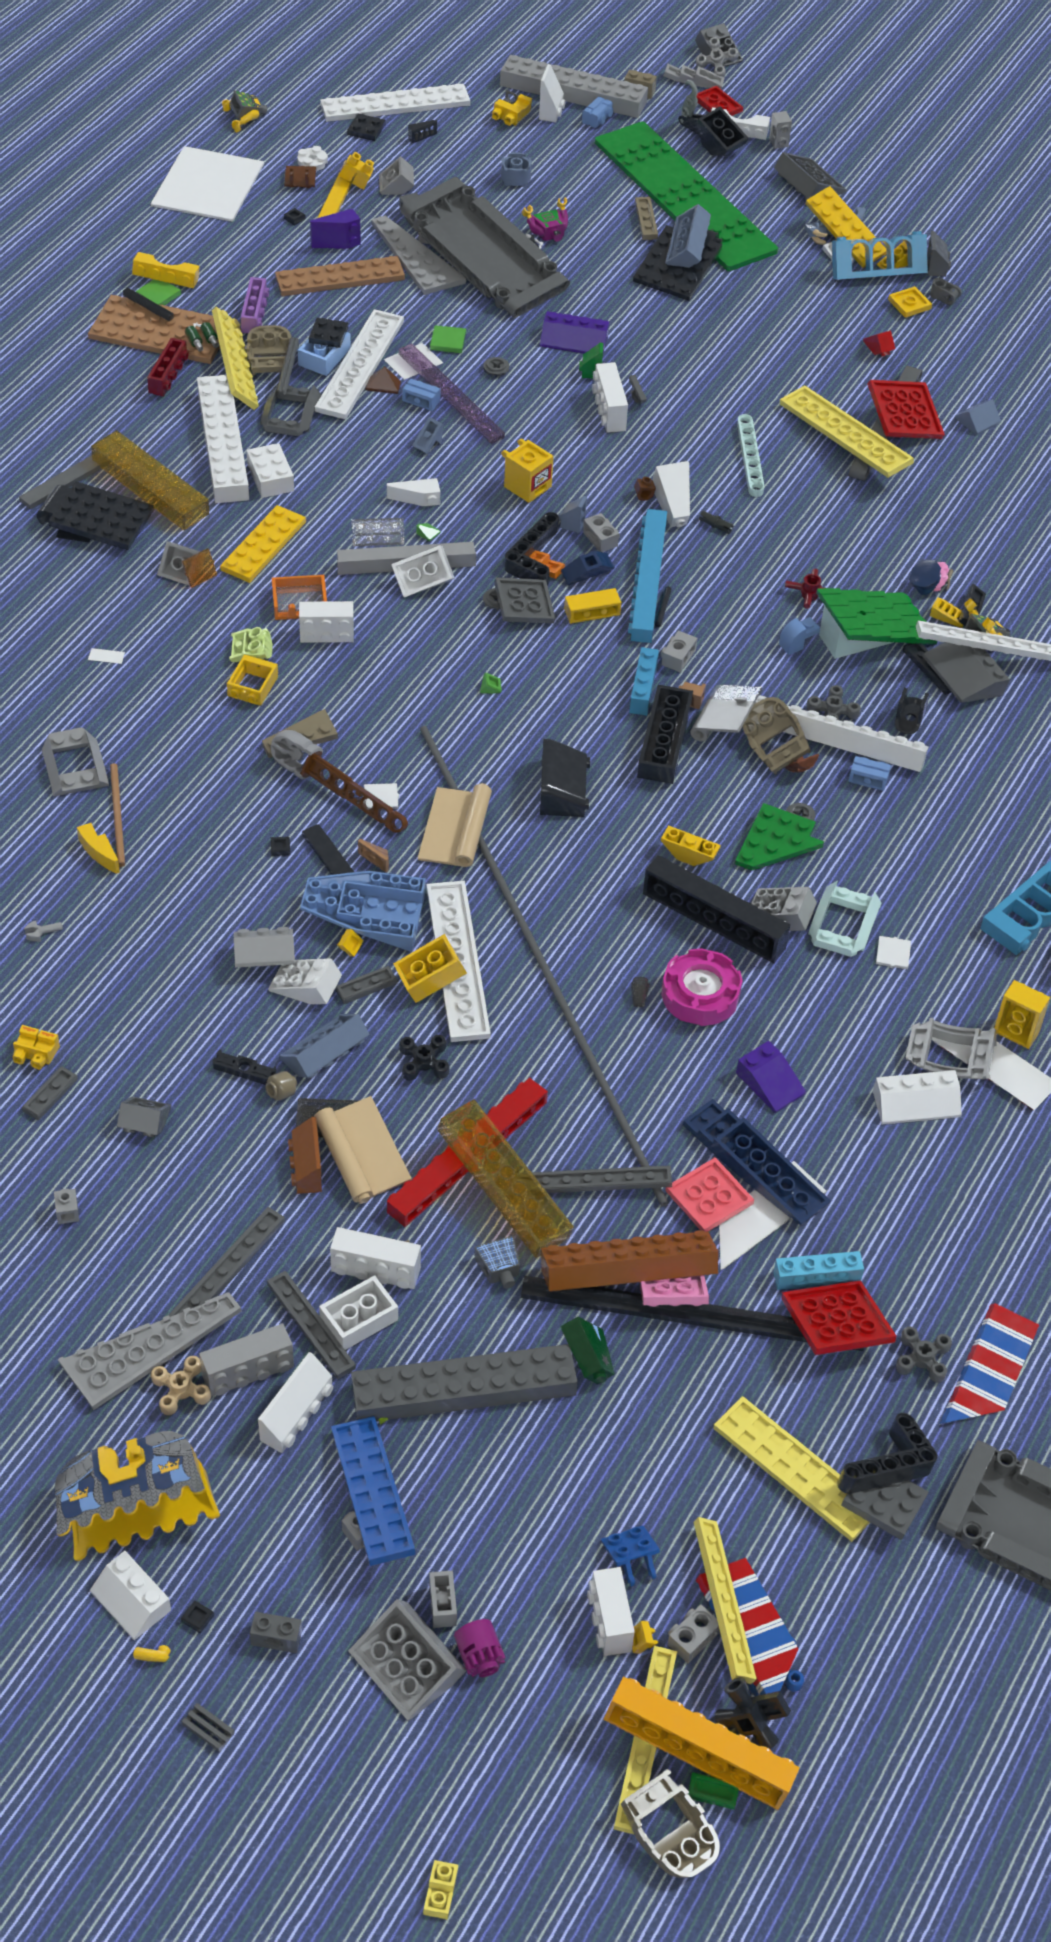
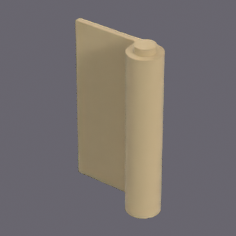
M483 783L474 786L473 792L437 787L418 860L462 867L473 865L492 792L488 785Z
M371 1096L337 1111H333L329 1107L318 1111L314 1115L322 1136L354 1202L366 1203L372 1197L400 1186L408 1180H412Z

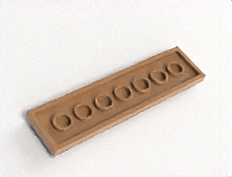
M389 256L370 260L282 270L275 272V278L281 296L402 281L405 280V274L398 256Z

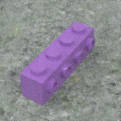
M250 277L241 314L242 333H249L251 329L262 326V318H264L267 298H269L266 278Z

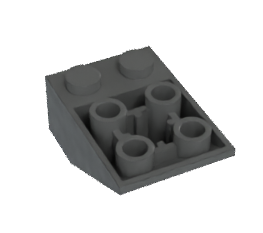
M724 23L700 30L695 39L698 48L705 56L710 55L712 51L709 48V40L712 37H717L720 40L719 49L723 52H727L730 48L737 49ZM740 53L736 61L731 62L729 60L724 61L723 66L726 67L738 62H742L743 59Z

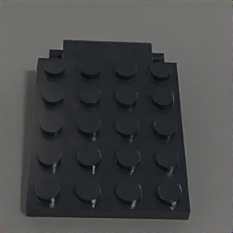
M666 225L633 276V282L690 301L722 250L723 239L719 238V233L707 230L704 249L701 255L702 258L698 264H694L691 267L667 265L665 262L674 225L673 227Z
M76 481L71 488L65 485L55 486L37 512L36 517L40 524L47 522L50 527L129 550L153 513L154 505Z

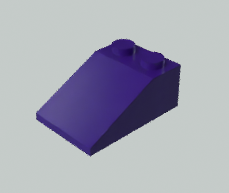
M348 209L310 220L311 248L348 249L361 245L359 216L353 209Z
M769 1040L738 1059L736 1074L775 1114L806 1094V1090L783 1054Z

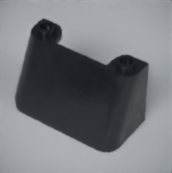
M543 738L540 815L585 817V810H589V799L586 798V770L590 768V757H587V753L553 739Z

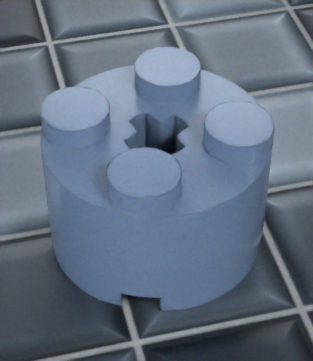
M512 152L507 157L504 156L502 158L501 179L505 186L525 187L528 185L531 179L532 166L530 157L528 159L523 153Z

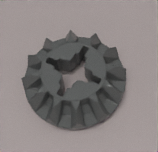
M492 357L484 362V370L487 374L500 377L501 374L505 375L506 372H509V363L503 358Z
M496 588L487 590L483 595L485 606H489L490 609L496 608V610L500 608Z
M794 803L786 809L787 812L796 815L802 812V817L815 821L814 809L805 803Z

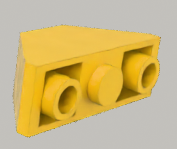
M669 825L661 837V842L676 860L692 866L713 861L721 847L719 844Z

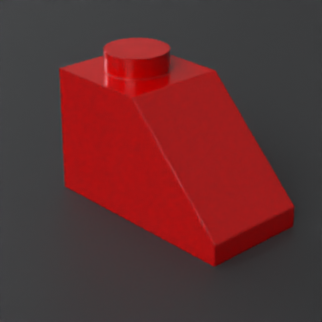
M891 330L863 339V342L874 355L881 354V357L891 354L890 351L896 349Z

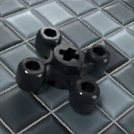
M435 1035L431 1038L429 1045L423 1044L419 1046L410 1037H404L400 1040V1052L403 1055H411L414 1058L412 1062H407L402 1067V1076L405 1080L413 1081L417 1078L419 1070L427 1071L429 1069L433 1070L437 1078L443 1079L448 1076L450 1070L448 1062L435 1058L437 1053H442L446 1049L445 1037Z

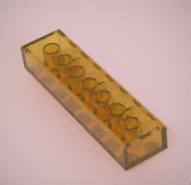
M116 430L91 445L92 460L148 504L154 505L157 511L182 530H186L209 515V499L119 431Z
M475 1099L440 1119L437 1131L535 1258L541 1256V1248L559 1245L570 1238L574 1226Z

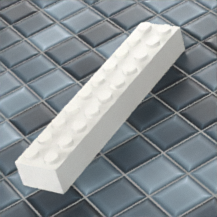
M227 375L197 377L198 396L215 503L249 500L248 480L234 396L230 392Z

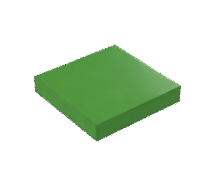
M154 279L136 290L137 293L158 305H166L181 295V290L174 285Z
M435 325L430 350L462 353L466 328Z

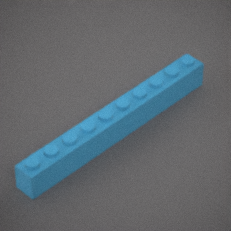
M647 509L646 516L642 518V526H645L641 527L640 537L643 539L639 541V549H642V551L638 550L637 561L640 562H637L636 573L639 574H635L634 585L637 586L633 588V597H636V599L632 598L631 609H634V611L631 610L630 621H633V623H629L628 633L631 634V641L652 643L667 511Z

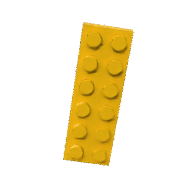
M831 186L806 200L805 204L836 239L837 237H846V240L863 239L869 242L871 239L876 238ZM880 241L873 247V262L886 255V248ZM857 243L852 248V256L862 268H865V247L863 244Z
M276 505L220 565L221 571L251 583L306 523V517Z

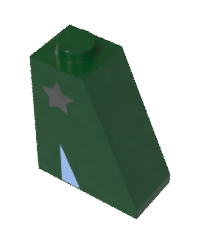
M578 1316L561 1326V1330L584 1378L599 1384L615 1375L602 1328Z

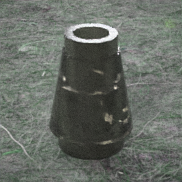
M635 977L630 983L633 1006L640 1008L645 1006L650 984L645 977Z

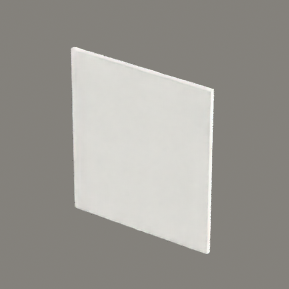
M184 146L152 200L151 206L233 222L259 175L264 161Z

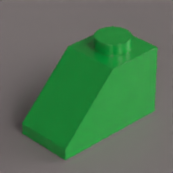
M603 343L597 344L583 354V361H579V371H582V378H593L596 364H602Z

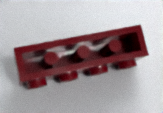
M170 338L147 377L148 393L164 397L166 392L170 390L173 380H176L179 370H182L183 363L189 357L185 340Z

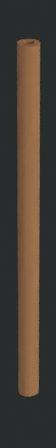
M113 763L110 765L116 852L119 867H124L125 855L118 766Z

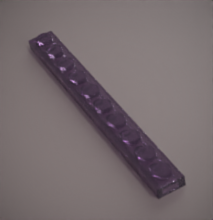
M413 344L399 349V355L430 385L440 388L441 396L491 444L505 438V432Z

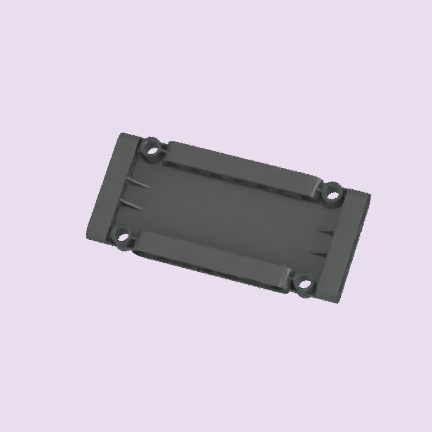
M453 177L404 203L401 207V213L413 223L414 230L421 232L422 237L487 298L492 297L495 300L496 307L505 309L513 318L523 315L564 292L570 285V281L561 272H557V264L555 262L549 261L548 256L483 196L477 198L475 196V189L472 186H466L458 177Z
M977 1440L935 1529L959 1540L964 1548H975L985 1559L1051 1591V1469L1029 1458H1022L1019 1461L1013 1451L1009 1449L998 1451L996 1450L997 1448ZM967 1533H972L975 1537H971Z

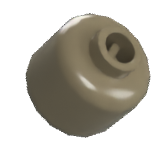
M282 1071L268 1078L265 1087L266 1092L271 1098L280 1101L295 1094L297 1081L289 1072Z

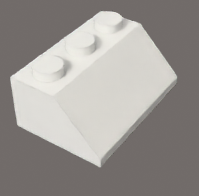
M126 1551L106 1565L90 1589L94 1597L133 1640L137 1639L171 1611L169 1598Z

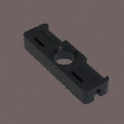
M218 1050L216 1058L213 1059V1068L215 1070L266 1085L270 1076L277 1074L275 1066L274 1068L258 1064L257 1060L240 1055L235 1057L222 1053V1050ZM242 1065L250 1066V1068L246 1071H242L239 1069V1067Z

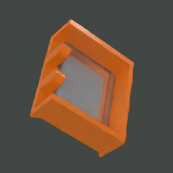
M324 575L272 577L275 620L299 619V602H327Z

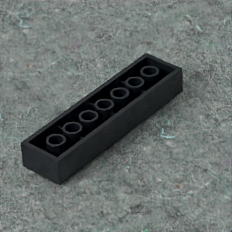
M659 855L645 869L643 894L773 964L786 950L790 924L771 915L769 912L754 906L752 903L737 897L733 893L727 892Z

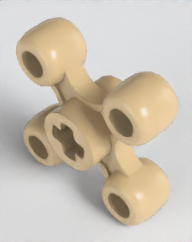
M197 1356L187 1357L184 1362L183 1371H177L173 1374L168 1373L163 1366H157L152 1369L151 1380L153 1384L159 1387L165 1385L170 1389L169 1393L163 1396L159 1402V1407L163 1414H174L177 1411L179 1399H186L189 1396L194 1398L195 1402L200 1405L207 1404L210 1401L211 1391L209 1387L204 1384L195 1385L192 1383L193 1377L201 1372L200 1359Z

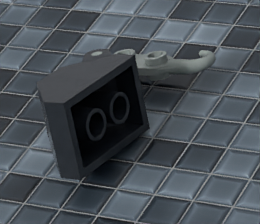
M686 80L685 85L689 84L692 92L686 96L681 110L682 115L678 117L679 123L699 135L702 145L711 155L726 156L745 145L748 141L747 135L721 106L706 115L694 114L698 102L696 97L698 90L693 81Z

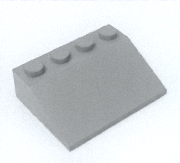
M398 1599L348 1650L407 1721H410L450 1689L467 1671L408 1602Z

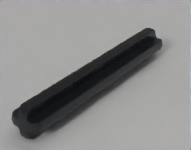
M126 288L123 290L124 297L165 320L171 321L174 318L173 312L132 289Z

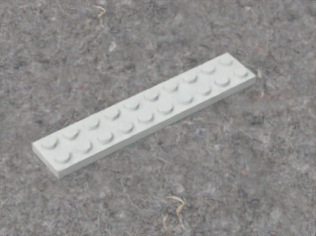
M464 84L321 99V107L326 122L354 119L357 114L373 117L470 106V98Z
M373 310L315 405V412L347 419L371 375H373L404 323L403 316Z
M465 881L427 884L426 889L434 939L445 934L467 974L442 988L450 1041L490 1039L491 1033Z

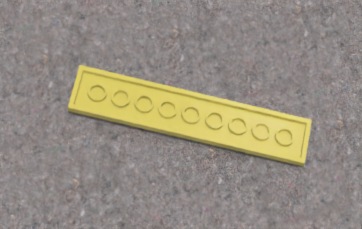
M803 386L780 399L781 406L887 478L914 463L912 456L807 386Z

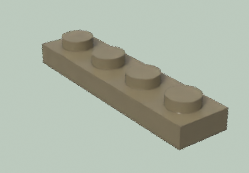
M635 197L642 239H658L651 198Z

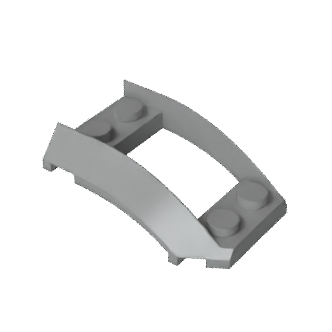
M81 727L50 733L47 736L42 748V755L46 764L53 797L109 786L97 739ZM89 746L95 768L58 774L53 753Z
M929 1018L928 1022L923 1024L919 1022L912 1025L906 1060L930 1072L955 1070L957 1078L989 1079L994 1046H997L996 1029L991 1028V1031H980V1028L951 1026L937 1022L934 1018ZM932 1037L947 1042L972 1046L968 1068L944 1066L927 1061Z

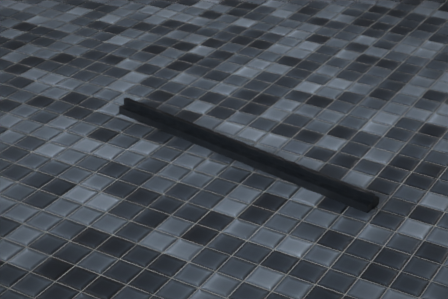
M524 1275L521 1291V1298L808 1343L794 1319L789 1316L712 1304H702L700 1306L691 1304L679 1306L658 1305L652 1307L643 1305L641 1293L596 1286L549 1291L544 1278ZM858 1348V1349H852V1350L864 1351V1348Z

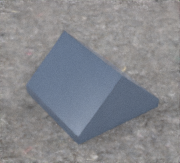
M993 399L978 403L955 415V418L975 435H979L1001 423Z

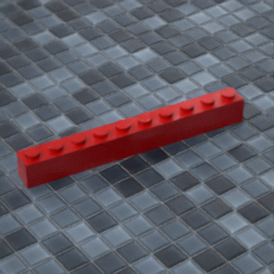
M528 1078L524 1083L521 1082L515 1091L507 1094L502 1099L500 1104L493 1106L485 1117L479 1118L470 1130L464 1131L456 1142L450 1143L441 1155L435 1156L426 1168H421L411 1181H406L397 1193L391 1194L387 1199V1213L404 1227L410 1224L547 1103L548 1091L531 1078Z

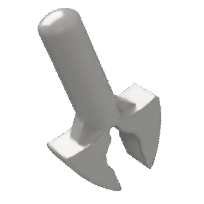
M35 920L24 928L26 939L41 942L40 936L42 934L62 930L63 925L61 922L39 926Z

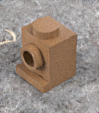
M684 682L683 686L680 685L679 688L693 690L692 707L700 709L705 696L706 684L700 686Z

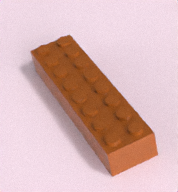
M702 1230L695 1231L694 1233L684 1234L678 1232L673 1235H654L653 1237L612 1239L606 1242L592 1241L586 1244L571 1243L566 1246L550 1245L546 1248H541V1271L549 1291L718 1274V1249L709 1232Z

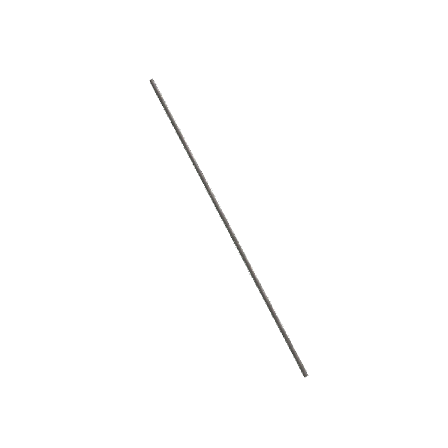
M422 726L420 731L449 788L459 790L427 726ZM480 834L478 845L640 1166L650 1167L484 838ZM652 1188L662 1207L666 1206L668 1201L662 1189Z

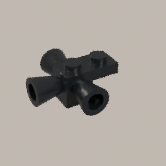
M740 1677L730 1681L725 1686L724 1692L737 1706L735 1709H717L715 1723L726 1726L729 1731L737 1728L740 1735H753L756 1745L769 1749L773 1748L778 1743L779 1738L766 1723L769 1720L788 1717L791 1710L780 1691L751 1697L745 1678Z

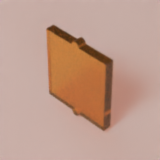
M208 548L182 561L186 572L185 576H187L192 588L217 575L214 566L215 561L212 560Z

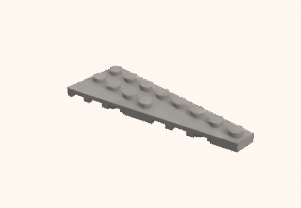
M386 215L372 219V226L392 253L398 256L401 265L424 295L466 284V278Z
M227 1292L205 1301L200 1306L192 1309L190 1307L183 1309L182 1313L171 1317L168 1315L163 1317V1320L151 1325L147 1323L119 1334L120 1336L107 1342H98L97 1346L86 1350L80 1349L76 1354L66 1358L62 1356L58 1359V1362L91 1408L95 1410L149 1374L153 1368L161 1366L242 1312L231 1294Z

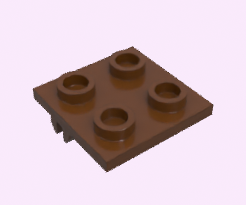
M286 166L284 187H315L316 167Z

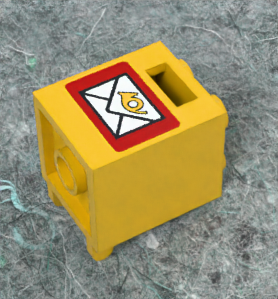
M519 439L517 441L519 447L512 452L507 450L501 452L505 458L504 487L530 503L552 487L553 455L530 440Z

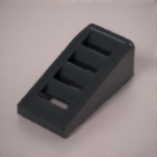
M437 120L408 125V138L411 143H416L437 134Z

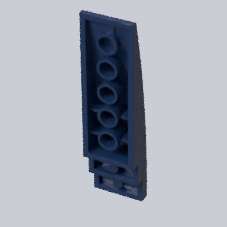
M711 1099L683 1121L682 1125L724 1164L799 1225L802 1226L831 1202L823 1192L744 1117L739 1119L729 1108L724 1110L714 1099Z

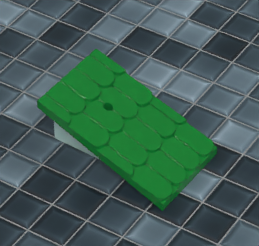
M840 588L817 589V595L824 604L819 636L835 659L894 642L937 645L938 641L919 638L916 624L918 621L926 622V620L921 617L919 610L911 603L910 597L905 593L841 590Z

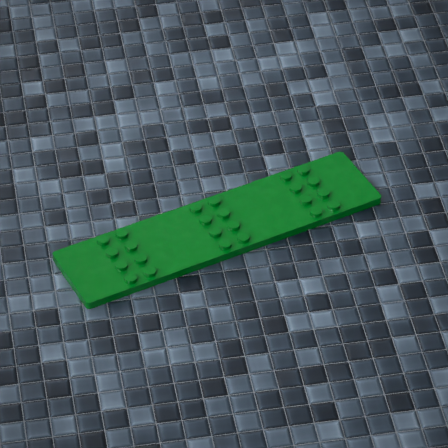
M644 121L595 137V144L674 221H676L677 216L697 204L711 214L708 230L719 233V238L723 239L722 250L715 260L726 271L736 270L778 253V247Z

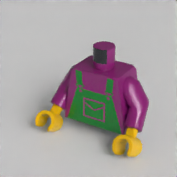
M564 197V203L560 202V198L558 199L557 206L561 209L560 211L555 209L531 215L533 207L529 205L527 210L524 207L522 215L527 217L530 231L544 241L552 239L556 242L560 241L568 226V214L565 209L567 198Z

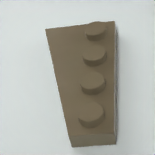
M325 709L284 729L296 731L316 745L338 739V733ZM276 734L262 740V746L268 758L273 757L271 743Z

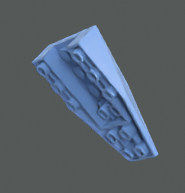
M374 871L309 877L300 910L345 929H352L355 933L413 952L426 894V878Z

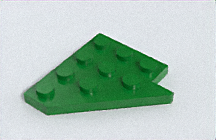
M763 803L735 860V865L753 871L823 848L824 841L811 837L816 821Z

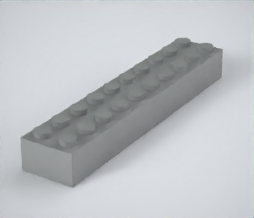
M510 55L500 71V86L540 95L541 79L548 64ZM549 64L552 66L564 93L563 99L567 102L589 106L599 96L605 100L612 101L614 113L639 118L647 103L648 87L641 84H633L628 81H620L598 74H590L585 71H577L572 68Z

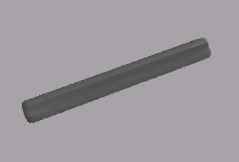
M291 337L277 387V394L279 396L286 395L299 344L297 337Z

